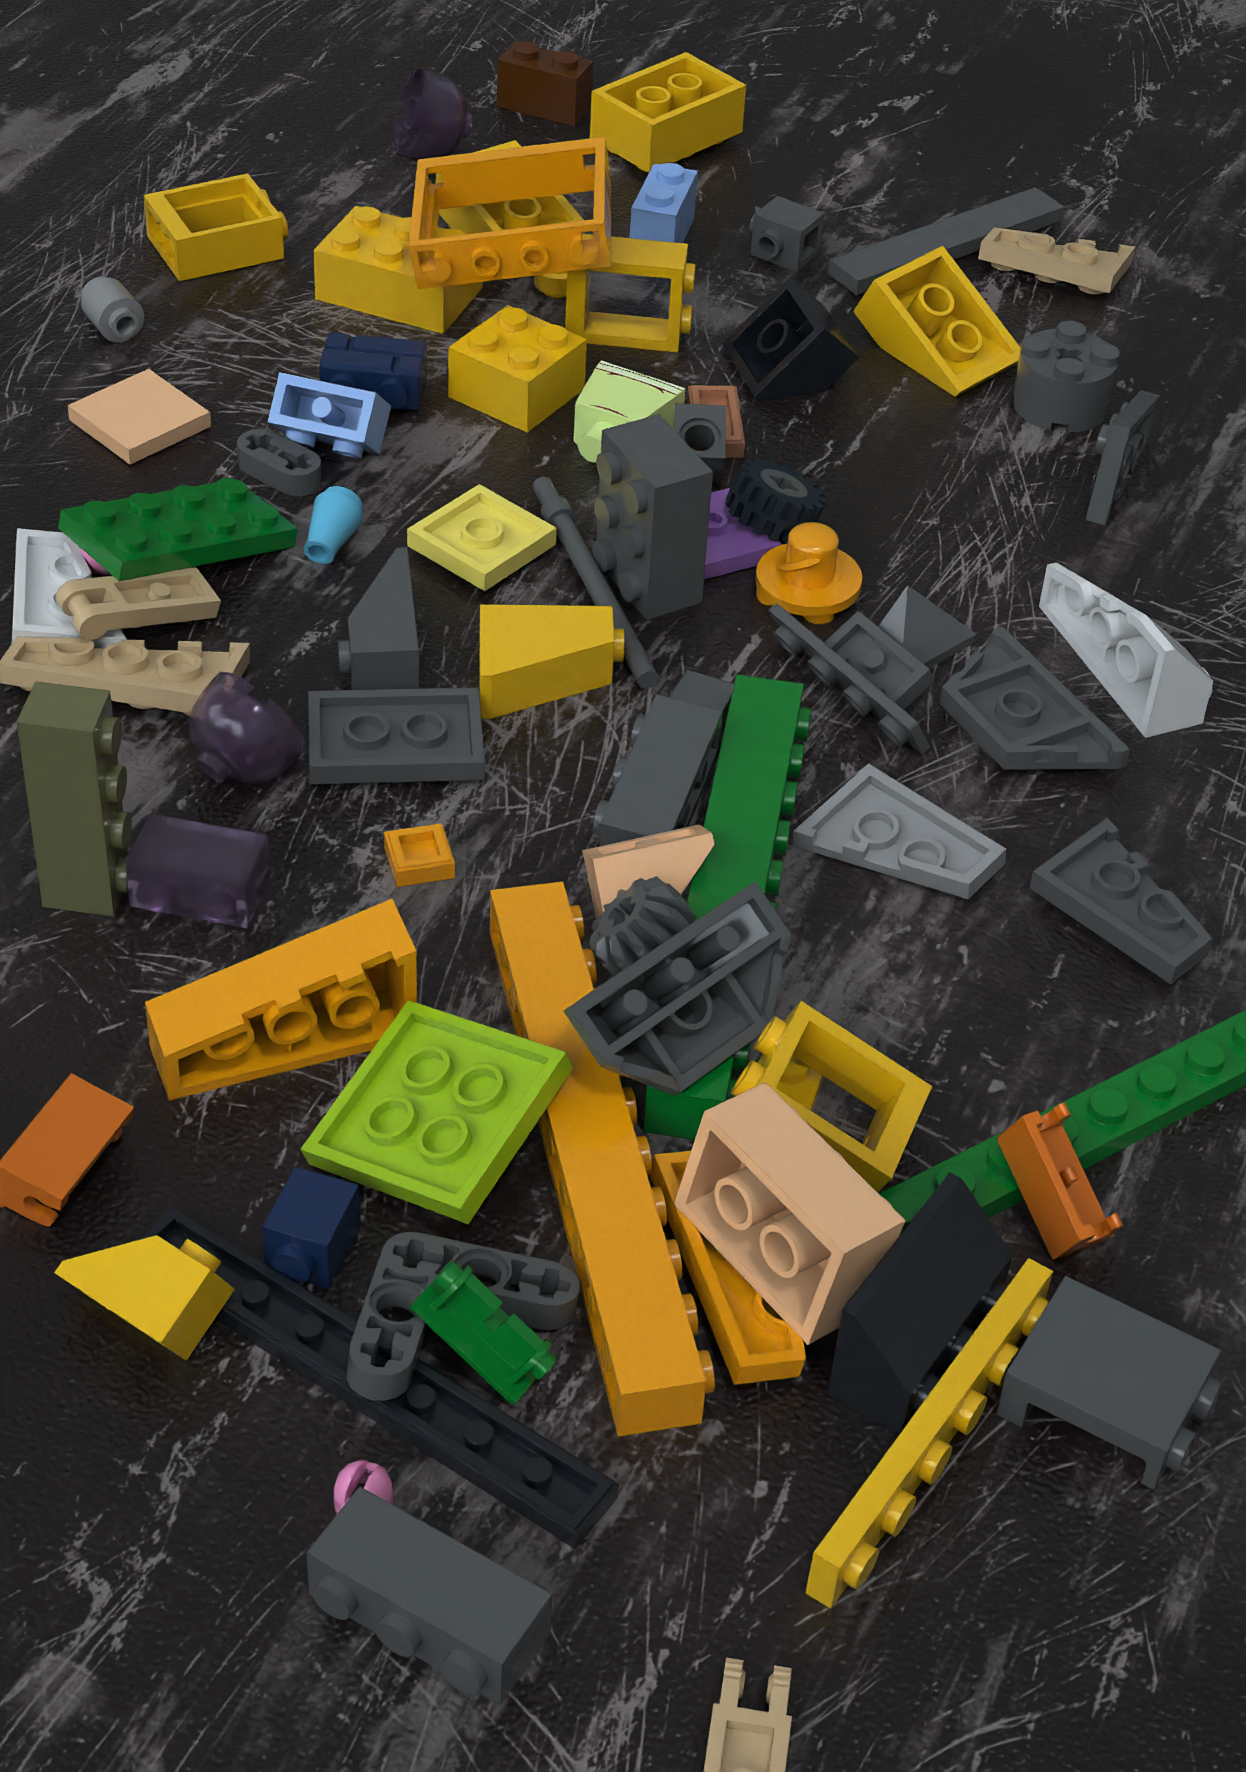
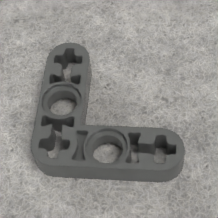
M419 1232L396 1234L389 1238L382 1248L350 1343L347 1381L351 1389L358 1395L370 1400L386 1401L394 1399L407 1390L411 1383L428 1327L409 1307L450 1261L454 1260L463 1269L470 1265L474 1269L472 1274H484L495 1280L497 1284L487 1288L503 1302L500 1308L508 1316L515 1313L528 1327L541 1330L563 1328L572 1322L577 1310L580 1280L576 1273L566 1265L554 1261ZM407 1264H415L417 1267L408 1268ZM510 1284L518 1286L517 1292L510 1291ZM549 1293L553 1295V1298L544 1297L541 1294ZM391 1306L402 1307L410 1311L414 1317L407 1321L395 1322L385 1319L379 1314V1311ZM380 1346L391 1349L390 1360L386 1362L385 1367L375 1366Z

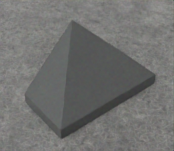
M908 585L878 626L928 668L976 643L977 638L975 632Z

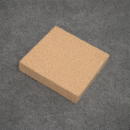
M150 369L68 405L69 420L130 465L211 427L210 411Z

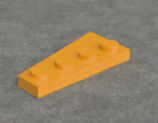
M691 1151L654 1154L650 1175L654 1187L660 1186L662 1189L668 1222L734 1385L799 1377L806 1361L804 1340L674 1205Z

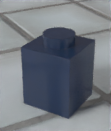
M294 1167L262 1227L265 1263L296 1283L306 1282L330 1289L360 1229L359 1185Z

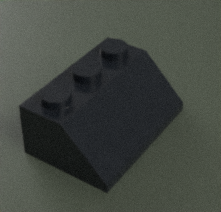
M949 1172L842 1311L827 1395L898 1436L1009 1285L1006 1281L1013 1255L962 1178Z

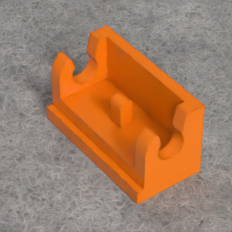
M71 1073L0 1160V1208L8 1207L29 1220L44 1226H51L59 1216L51 1208L60 1211L68 1201V1196L110 1142H116L123 1134L121 1128L123 1126L126 1127L133 1118L134 1107Z
M1065 1102L1057 1105L1052 1111L1043 1116H1040L1038 1110L1021 1116L996 1138L1052 1261L1108 1240L1114 1236V1233L1124 1227L1118 1213L1108 1218L1103 1213L1062 1125L1071 1117Z

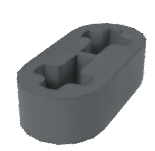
M268 429L249 430L238 437V466L244 473L290 496L310 495L321 487V459L315 452Z

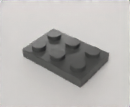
M479 687L308 691L310 784L485 780Z

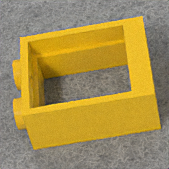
M248 173L144 195L147 237L179 282L284 259L283 240L288 238L286 218L281 211L275 209L269 200L267 192L264 189H260Z
M582 234L583 240L593 239V235ZM611 236V267L567 272L565 329L586 338L587 344L678 352L681 334H690L693 305H684L685 293H693L696 264L687 263L688 244ZM591 271L671 279L669 318L662 319L589 311Z
M800 1001L784 1021L774 1016L766 1025L754 1046V1049L760 1052L762 1056L758 1063L754 1060L749 1062L733 1086L731 1094L737 1096L766 1082L835 1151L840 1153L845 1161L878 1193L892 1179L932 1086L803 1001ZM792 1056L876 1110V1114L862 1144L776 1088Z

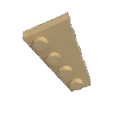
M17 637L0 660V683L20 686L22 689L30 692L35 681L109 690L111 701L128 703L138 709H167L183 712L188 716L196 718L207 716L219 717L250 663V643L230 642L229 652L202 651V642L178 641V650H147L145 648V640L122 639V642L111 644L103 649L94 648L93 641L82 638Z

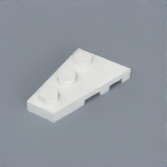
M17 528L12 643L17 637L81 638L72 624L73 616L66 615L57 603L56 593L68 581L92 578V572L78 545L63 532ZM121 629L107 630L103 636L92 641L94 648L105 649L107 646L122 642V639L126 638Z

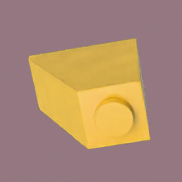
M480 604L479 690L481 719H492L612 684L613 662H623L624 629L614 628L612 606Z

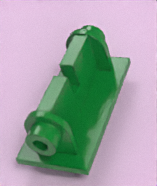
M454 1260L450 1261L409 1308L514 1406L535 1379L539 1380L557 1361V1358L549 1351L552 1343L548 1339L543 1341L515 1313L508 1316L500 1308L503 1302L472 1274L474 1269L470 1265L463 1269Z

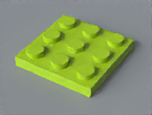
M408 1000L300 1150L309 1165L469 1224L573 1070V1066L565 1051Z

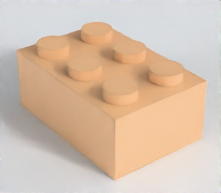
M766 1082L704 1111L674 1205L807 1345L840 1327L843 1308L899 1238L906 1221L893 1209L885 1198L881 1197L845 1161L840 1153L835 1151Z

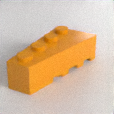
M392 898L146 1001L149 1044L168 1099L174 1100L372 1051L408 1000L417 1003L416 948Z

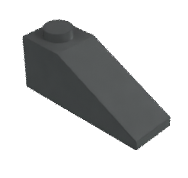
M407 547L396 548L348 617L349 640L338 641L340 674H350L352 690L419 689V647Z

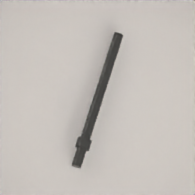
M540 477L536 479L532 489L542 506L541 516L543 520L557 528L556 534L596 606H612L614 628L624 629V659L638 685L642 688L652 687L658 681L659 676L575 525L577 516L566 498L560 497L550 478Z

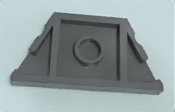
M1003 626L996 628L991 633L989 645L981 653L974 651L965 661L964 669L954 673L942 686L939 704L1003 769H1120L1127 765L1130 748Z

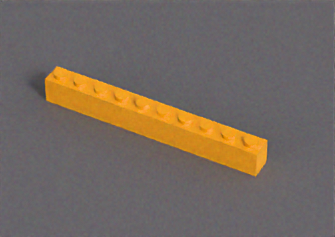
M563 882L490 890V937L515 1035L567 1052L573 1066V1070L538 1120V1125L576 1275L580 1280V1290L617 1435L619 1437L702 1424L705 1394L713 1393L715 1389L712 1360L708 1350L698 1351L693 1336L698 1334L696 1306L692 1294L681 1295L678 1281L682 1279L680 1250L675 1239H665L662 1228L667 1223L665 1199L660 1186L650 1187L648 1176L652 1172L650 1147L646 1136L636 1137L633 1126L637 1124V1106L631 1086L622 1087L619 1077L623 1075L602 1068L564 1013L566 1008L594 990L593 986L597 982L593 951L591 948L582 949L581 942L584 940V925L580 906H570Z

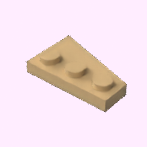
M994 227L981 241L978 259L991 262V266L998 270L1015 271L1018 269L1033 273L1035 278L1043 282L1056 283L1064 281L1078 285V289L1085 293L1102 294L1104 292L1110 293L1130 267L1135 246L1119 245L1118 253L1097 250L1095 248V241L1078 239V243L1056 245L1054 238L1047 234Z

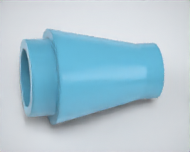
M332 486L316 496L308 538L303 548L305 555L313 562L319 564L331 563L336 553L362 524L364 518L362 512L363 504L353 491L340 486Z

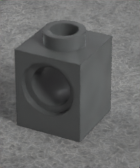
M675 403L674 431L690 448L698 446L706 449L705 451H693L713 471L712 485H722L726 447V406Z

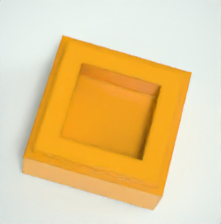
M442 823L384 832V848L396 887L455 878V861Z

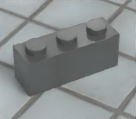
M658 694L655 695L647 716L639 714L636 718L631 734L630 746L632 750L629 757L621 756L617 761L612 778V790L614 791L610 800L602 799L596 809L592 831L593 834L600 835V846L689 827L720 752L722 736L721 710Z
M360 1486L306 1553L309 1595L313 1597L322 1610L340 1620L351 1618L370 1629L394 1653L403 1657L414 1655L439 1669L445 1679L463 1693L469 1695L480 1693L501 1705L550 1636L552 1593Z

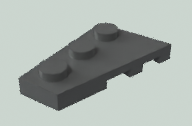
M1141 390L1130 403H1123L1119 414L1114 413L1112 415L1109 425L1103 424L1095 447V454L1101 455L1102 458L1086 516L1087 521L1105 525L1108 521L1113 500L1118 501L1128 472H1133L1148 442L1160 395Z

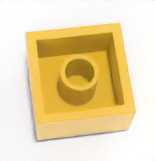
M507 305L448 347V397L528 433L579 394L585 387L587 339L567 331L560 325L551 324L532 316L523 309Z

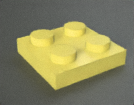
M478 484L407 529V546L486 591L555 546L557 528Z

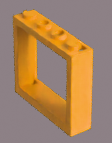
M605 137L418 159L408 246L417 289L611 267V174ZM595 154V164L584 165L583 155ZM441 172L443 183L432 184L428 174ZM594 191L593 219L437 238L439 209ZM593 231V239L583 240L582 232Z

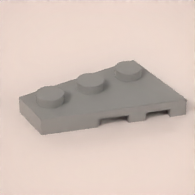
M869 763L793 831L794 847L965 899H969L1006 863V848Z

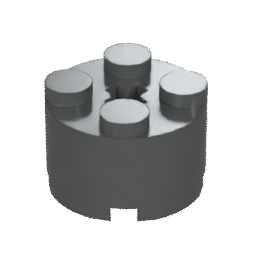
M1062 321L1056 329H1047L1024 337L1021 344L1013 390V404L1016 412L1029 423L1051 430L1052 423L1068 424L1067 432H1082L1099 426L1105 421L1110 406L1120 356L1119 349L1112 344H1108L1103 339L1087 333L1086 327L1076 321Z

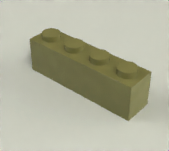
M35 681L17 720V729L42 907L114 916L123 893L132 892L137 871L135 857H129L127 851L132 830V817L130 812L123 811L122 805L127 785V770L125 766L118 765L117 758L122 738L121 719L113 717L109 690Z

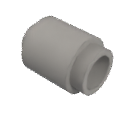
M96 277L84 286L81 294L82 310L107 340L120 343L128 341L138 334L145 318L143 308L120 281L114 278Z

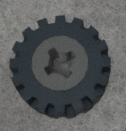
M753 458L752 461L749 459L745 460L741 465L727 494L725 504L726 507L730 508L729 512L733 517L740 518L738 522L743 526H751L754 528L753 532L759 535L764 533L771 540L778 541V539H782L784 543H787L789 532L795 526L806 522H818L826 504V499L824 498V492L817 489L818 485L813 480H806V475L799 471L795 473L790 470V466L783 463L781 466L777 465L774 460L766 459L763 462L760 458Z

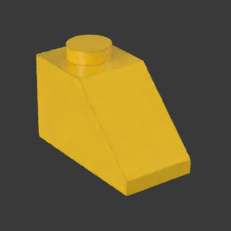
M157 1235L64 1260L54 1272L76 1289L186 1361L235 1290L215 1273L222 1262L214 1255L189 1239H186L181 1248L178 1249Z

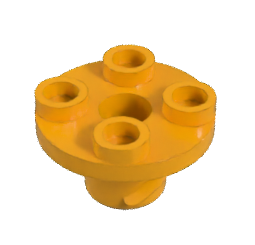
M817 522L801 523L789 532L786 544L769 550L759 560L755 580L757 587L756 597L761 603L768 606H773L777 603L788 613L801 615L810 623L826 624L834 619L835 613L847 609L858 599L862 586V572L853 558L838 549L839 538L832 528Z

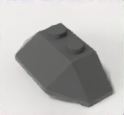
M754 881L566 1008L564 1013L602 1068L671 1095H676L758 1037L773 1018L782 978L783 957L788 952L791 933L756 881Z

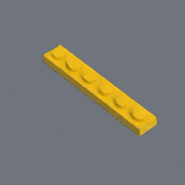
M1030 1258L1027 1259L813 1552L805 1592L807 1595L831 1609L848 1585L858 1590L864 1584L879 1555V1549L875 1548L885 1532L894 1537L900 1533L914 1509L917 1498L913 1496V1493L922 1480L930 1485L936 1482L952 1453V1446L949 1445L957 1431L968 1435L973 1430L987 1403V1397L984 1396V1393L992 1382L1000 1387L1003 1386L1006 1372L1020 1351L1017 1347L1025 1336H1029L1050 1302L1046 1299L1053 1274L1052 1270Z

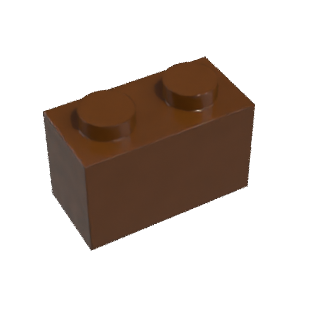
M529 41L514 42L498 59L497 107L576 126L591 109L594 61L578 57L576 53L571 51L556 52L540 48L536 43Z

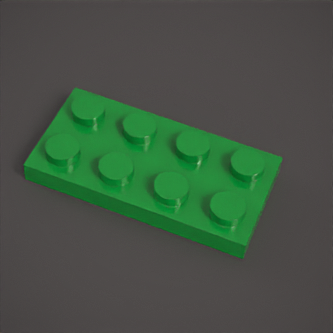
M222 478L216 483L199 486L181 485L175 487L174 490L152 494L135 493L129 498L106 502L89 501L83 506L61 509L58 525L59 530L118 581L295 547L298 528L283 517L275 507L267 504L248 489L244 482L233 478Z

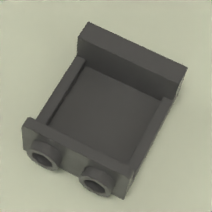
M1065 1276L1006 1372L996 1415L1022 1427L1034 1406H1037L1142 1458L1146 1462V1468L1141 1484L1155 1490L1166 1468L1179 1473L1196 1438V1433L1188 1429L1194 1416L1206 1422L1218 1400L1224 1383L1213 1378V1374L1221 1349Z

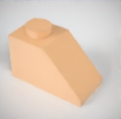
M694 825L582 850L596 919L601 917L605 911L604 905L611 903L617 897L618 890H628L632 883L639 878L648 880L657 876L665 884H670L682 894L714 846L712 832L701 825Z

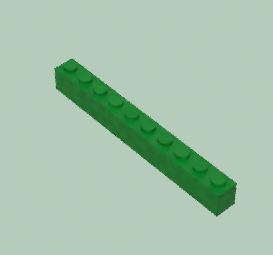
M736 675L704 822V828L712 832L714 846L692 878L687 901L689 908L697 916L696 920L754 881H756L766 898L767 895L779 896L784 861L774 860V856H786L791 821L781 820L782 816L793 817L798 782L789 781V777L800 779L805 745L796 744V740L807 742L812 708L801 707L804 684ZM770 902L773 908L776 909V902ZM751 1042L676 1095L647 1086L643 1132L695 1140L704 1111L735 1097L731 1094L732 1088L737 1081L733 1080L734 1071L743 1072L748 1065Z

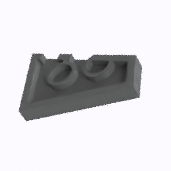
M1109 818L1103 820L1033 871L1029 887L1031 890L1169 984L1175 982L1209 954L1213 938L1172 891L1162 890L1147 874L1149 864L1137 851L1129 853L1117 840L1119 830Z

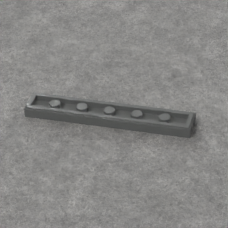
M1034 187L830 259L828 274L855 295L866 292L875 279L941 246H944L955 260L980 251L981 241L994 227L1033 232L1063 220L1065 206Z

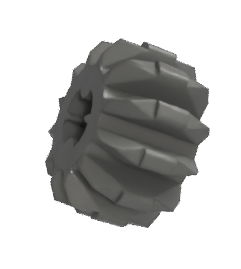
M657 876L648 880L639 878L632 883L628 890H618L617 897L611 903L604 905L605 911L602 916L592 924L591 928L594 932L590 937L588 945L595 952L596 958L603 963L602 966L615 976L695 922L697 916L689 908V903L670 884H665Z

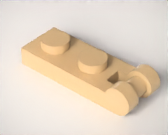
M197 567L118 581L114 576L71 580L64 583L56 593L57 603L66 615L73 616L72 624L80 637L89 641L100 638L107 630L139 628L141 626L216 618L221 603L220 598Z

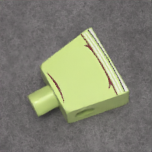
M601 360L580 393L575 405L574 442L577 444L580 454L586 460L596 463L597 456L601 453L602 430L657 414H660L673 428L675 403L684 404L685 388Z

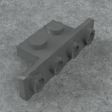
M776 603L768 610L778 627L773 632V635L779 644L794 657L801 652L810 659L807 662L808 666L824 684L831 686L834 682H837L844 688L843 696L862 716L865 717L871 711L880 719L878 722L879 727L893 743L902 747L907 742L921 755L930 748L918 722L904 711L935 681L927 666L859 610L825 642L821 641L779 604Z

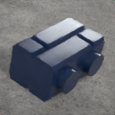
M329 332L325 349H323L320 359V381L375 392L391 405V409L419 412L427 383V342L364 335L352 337L350 334Z

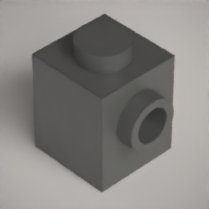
M776 196L764 207L758 209L751 218L749 233L752 235L750 255L798 272L820 254L824 213Z

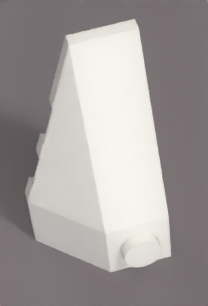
M1057 562L1047 564L1039 604L1040 609L1142 735L1147 738L1203 724L1208 700L1212 694L1213 680L1186 648L1147 615Z

